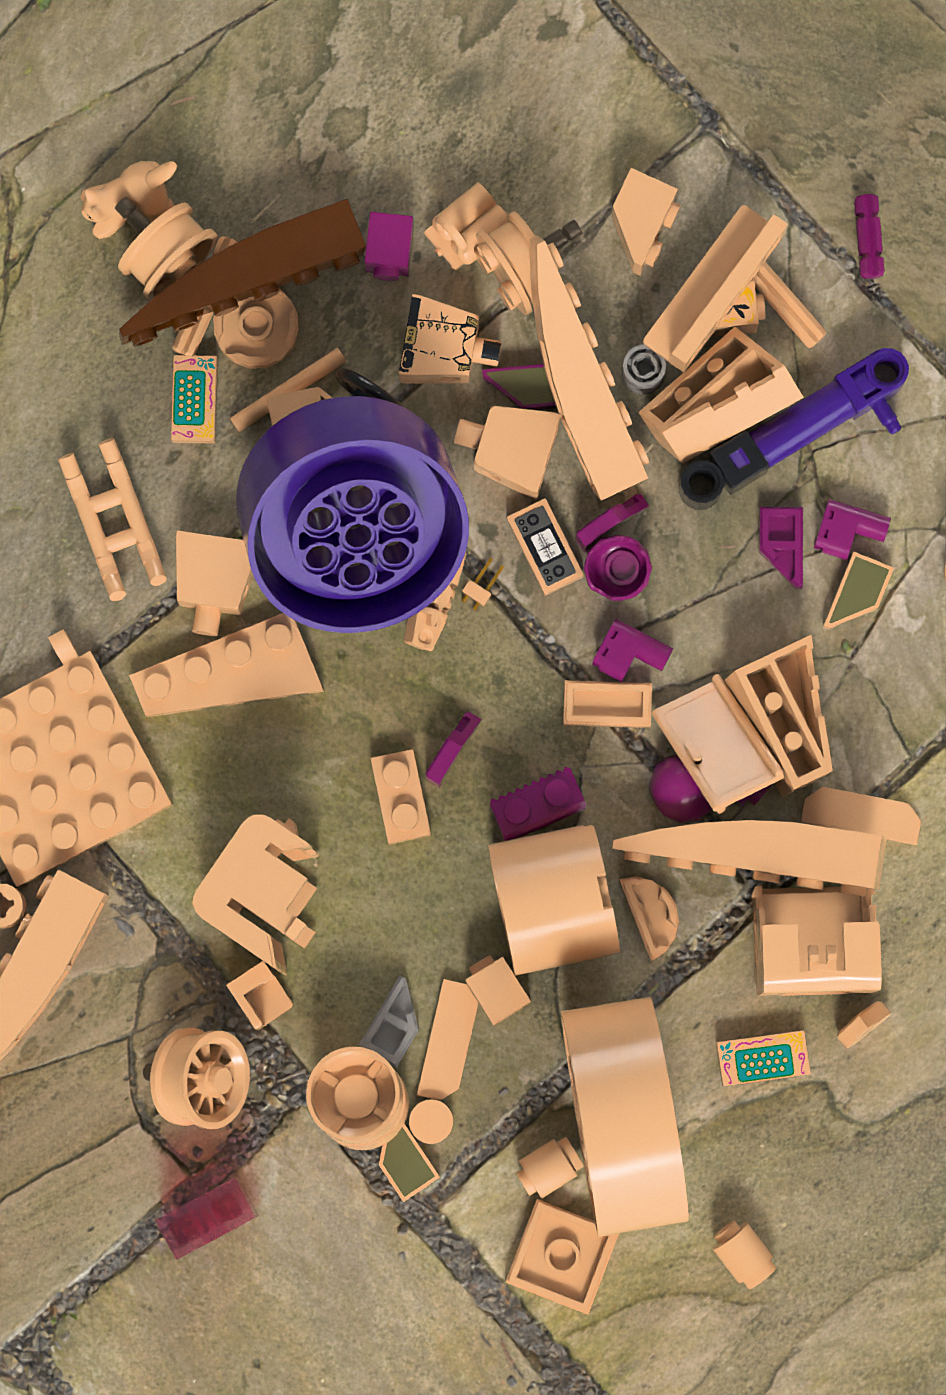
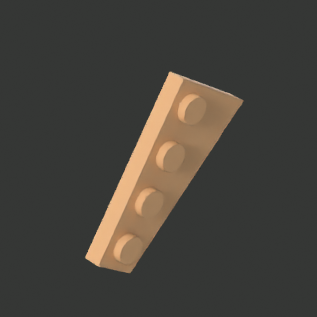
M284 613L129 675L146 717L195 711L222 705L243 704V702L284 698L305 693L324 692L296 621Z

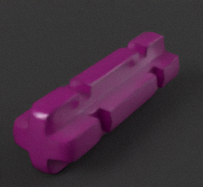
M863 194L856 196L854 201L855 216H859L856 222L858 252L859 256H862L859 262L860 275L863 279H876L882 277L885 272L884 258L880 257L883 251L880 217L876 216L879 212V200L875 194Z

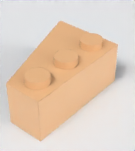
M734 327L638 413L657 442L683 464L804 397L785 365L738 328Z
M812 634L735 670L724 680L783 770L784 778L775 782L782 798L822 779L833 771L825 717L821 713L818 694L820 689L818 675H815L812 649L814 648Z

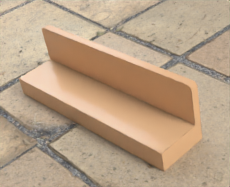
M742 205L643 340L644 345L684 373L782 240L788 224L775 214L767 221L746 205Z

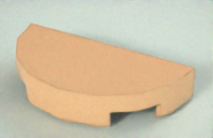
M637 876L619 879L649 959L653 961L668 950L676 937L679 925L676 903L669 892L653 880Z

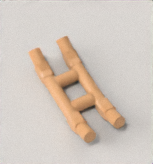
M109 438L98 445L115 486L114 489L91 497L74 453L58 458V462L86 532L109 599L111 601H119L126 596V592L112 555L113 552L136 544L150 584L153 586L161 585L166 582L167 577L115 438ZM121 504L130 528L106 537L97 513Z

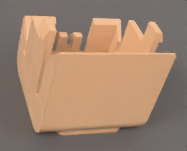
M256 814L248 817L241 824L196 889L191 905H193L195 912L203 920L287 976L282 944L240 915V912L245 907L305 949L316 932L299 920L298 916L318 888L307 881L308 878L278 859V857L282 853L292 861H300L318 857L319 854L312 849L310 844L299 837L297 825L288 818L286 823H283L279 819L275 821L266 815Z
M755 886L751 898L753 904L757 996L873 993L881 990L880 924L876 921V905H872L871 895L876 894L874 889L868 888L867 897L840 893L841 887H823V890L813 888L762 889V886Z

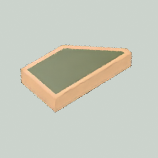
M853 552L823 628L829 630L877 610L894 568Z
M405 1123L398 1134L382 1146L379 1166L403 1202L440 1178Z

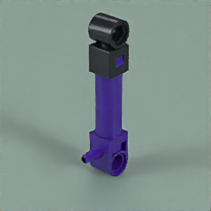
M893 348L876 350L837 374L833 381L752 431L748 432L745 430L712 450L708 461L699 460L691 463L684 469L680 479L679 494L681 500L694 510L711 508L718 502L723 487H725L730 495L734 494L765 475L770 467L851 418L855 420L871 409L890 434L897 433L901 430L902 426L887 400L901 390L907 379L909 365L906 358L901 352ZM881 364L888 365L895 371L896 379L889 383L882 382L875 376L874 368ZM696 476H705L712 482L713 490L709 494L698 495L691 490L689 481Z

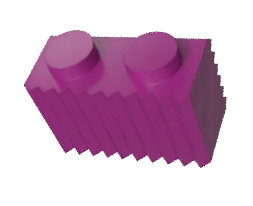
M564 767L563 772L556 770L555 776L548 774L547 779L540 777L539 782L532 780L531 785L524 784L523 789L516 787L514 793L508 791L506 797L500 795L498 800L492 798L490 802V810L504 841L518 839L586 808V802L571 768Z

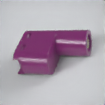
M828 499L814 549L821 550V553L847 560L855 534L884 542L891 517Z
M615 619L592 664L598 667L599 671L622 682L635 658L663 671L674 648Z

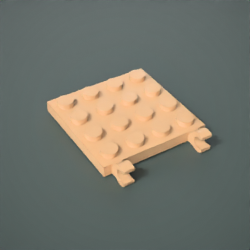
M64 629L48 637L63 666L0 699V857L18 888L173 806L92 652L89 651L79 656Z

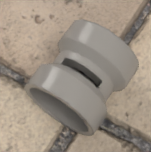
M644 344L633 347L628 351L623 362L621 376L624 385L628 390L638 395H647L655 392L664 380L666 361Z

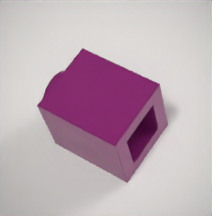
M370 212L365 268L366 272L373 273L375 279L397 281L399 276L409 277L414 232L413 216Z

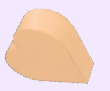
M882 1001L875 1002L857 1014L837 1033L838 1040L846 1049H849L891 1015V1012Z

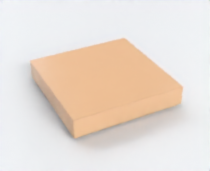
M536 1199L505 1283L588 1315L619 1233L598 1237L594 1220Z

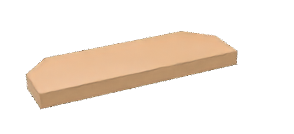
M822 787L804 799L800 823L829 828L836 826V829L886 836L887 840L917 845L921 820L909 803L828 787Z
M443 979L417 1092L418 1096L441 1101L460 1087L479 1004L467 984Z

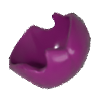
M614 535L602 538L588 551L583 569L588 586L592 591L612 601H623L624 599L636 597L648 585L653 566L648 550L640 542L629 536Z
M678 755L668 756L655 766L649 782V791L657 809L665 817L678 823L700 820L712 810Z

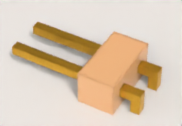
M489 558L474 582L469 580L462 590V593L465 594L462 599L464 604L468 597L477 602L473 607L475 611L479 605L483 607L486 605L491 597V593L488 591L504 569V566L501 565L486 589L477 585L493 561L492 558Z

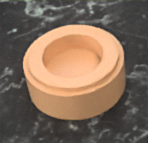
M433 1099L422 1101L413 1108L410 1114V1130L423 1143H439L451 1133L453 1115L448 1106L441 1101Z

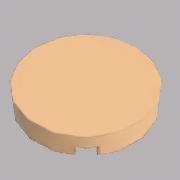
M279 289L280 292L277 295L256 302L254 296L238 302V309L222 316L216 317L214 315V336L221 351L235 364L249 369L268 368L283 361L294 349L299 335V317L292 301L282 290Z

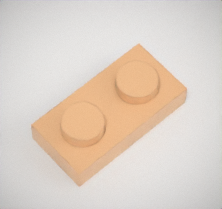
M411 749L370 758L388 844L431 836L414 750Z

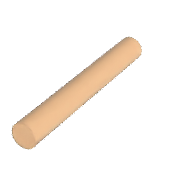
M337 347L229 419L236 430L241 432L269 413L267 397L308 388L346 363L345 357Z

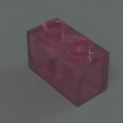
M235 1177L155 1221L175 1259L178 1260L257 1218L259 1215L239 1177Z

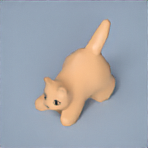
M140 161L126 168L119 178L106 184L83 190L80 196L83 201L81 213L87 220L96 222L92 229L93 235L99 239L110 237L127 222L126 218H123L115 210L117 203L124 197H128L136 206V209H139L151 222L172 208L174 204L167 195L164 182L173 176L177 169V164L174 161L161 165L154 161Z

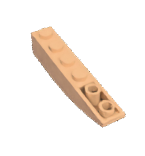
M535 236L529 239L531 291L536 332L545 374L558 414H561L560 419L592 492L600 500H603L648 479L643 466L648 464L649 460L640 441L632 442L626 428L632 425L631 418L622 401L615 403L609 389L615 386L613 376L605 362L598 364L592 350L598 346L596 337L588 322L581 324L575 309L580 307L581 304L572 284L569 282L564 285L558 269L564 265L553 242L547 245L545 240Z
M741 820L704 822L657 829L613 840L612 849L625 851L623 860L650 863L651 855L667 857L666 866L692 870L693 862L710 864L709 873L736 877L737 868L754 870V880L779 883L780 875L797 877L796 886L823 890L824 881L841 884L840 893L867 897L868 888L878 890L880 888L887 837L796 822Z
M57 870L54 877L48 874L36 895V898L41 900L33 916L26 914L16 932L15 937L19 938L20 942L13 955L6 953L0 961V1061L16 1046L45 1010L70 972L109 898L108 895L60 870Z

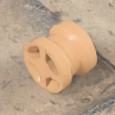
M0 884V928L10 929L20 924L27 913V901L19 889L8 884Z

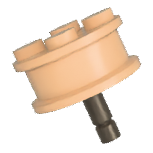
M512 211L507 214L508 222L489 234L483 230L476 234L479 246L474 254L486 274L493 271L501 286L497 289V292L510 311L517 307L526 316L532 312L531 305L533 304L529 239L535 237V235L517 212ZM573 219L565 224L562 229H557L543 238V240H545L547 245L553 242L558 250L568 244L569 241H573L581 236L583 232L578 223Z

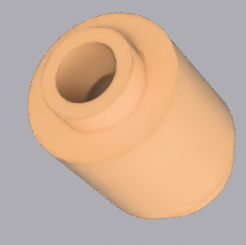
M565 1136L557 1142L555 1139L550 1140L520 1159L519 1163L523 1169L516 1172V1175L529 1196L537 1191L540 1197L544 1198L577 1177L575 1172L585 1166Z
M734 1220L714 1235L717 1243L712 1250L738 1283L743 1282L748 1289H752L762 1283L776 1270L777 1267L771 1261L773 1258L772 1253L748 1222L738 1225Z

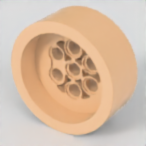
M651 997L561 1011L576 1120L598 1237L688 1222V1202L678 1129L660 1030Z

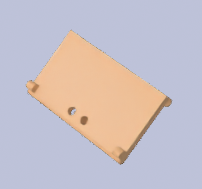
M719 674L713 676L711 683L653 710L651 713L709 805L718 814L725 812L726 806L784 778L782 768Z

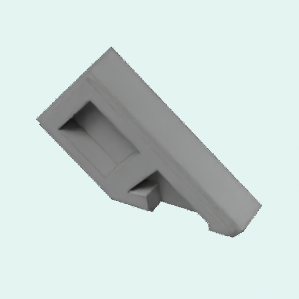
M399 975L358 1045L377 1052L396 1068L419 1031L406 978Z

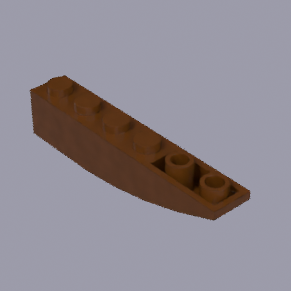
M348 199L268 227L225 248L194 267L155 296L119 329V338L122 345L132 342L134 347L147 344L158 338L156 332L173 327L175 332L185 330L196 325L199 322L197 319L199 316L214 312L216 317L222 316L238 309V302L254 296L256 302L277 295L280 292L278 287L294 281L296 287L303 286L320 278L318 273L320 271L335 267L336 272L359 264L360 260L358 257L364 255L366 244Z

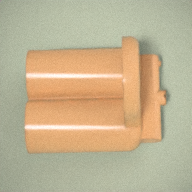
M477 182L435 216L432 220V226L424 234L436 247L435 253L439 257L443 255L450 263L451 268L457 270L462 265H470L477 260L474 254L479 246L476 234L482 230L489 234L507 223V213L495 203L489 192Z

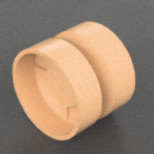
M345 1047L335 1050L320 1060L313 1069L307 1083L306 1100L313 1120L329 1137L344 1147L354 1150L378 1148L398 1134L407 1118L409 1098L406 1086L390 1063L373 1050L363 1047Z

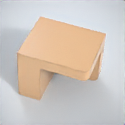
M264 961L226 985L255 1030H260L293 1007L291 999Z

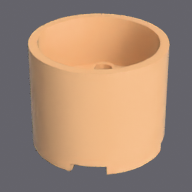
M580 825L488 845L499 906L515 976L620 953L614 911L611 905L605 877L606 872L594 826Z

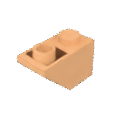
M631 168L613 205L612 219L632 272L641 276L646 264L651 267L654 266L663 247V243L657 241L664 226L672 228L681 205L675 203L678 192L677 188Z

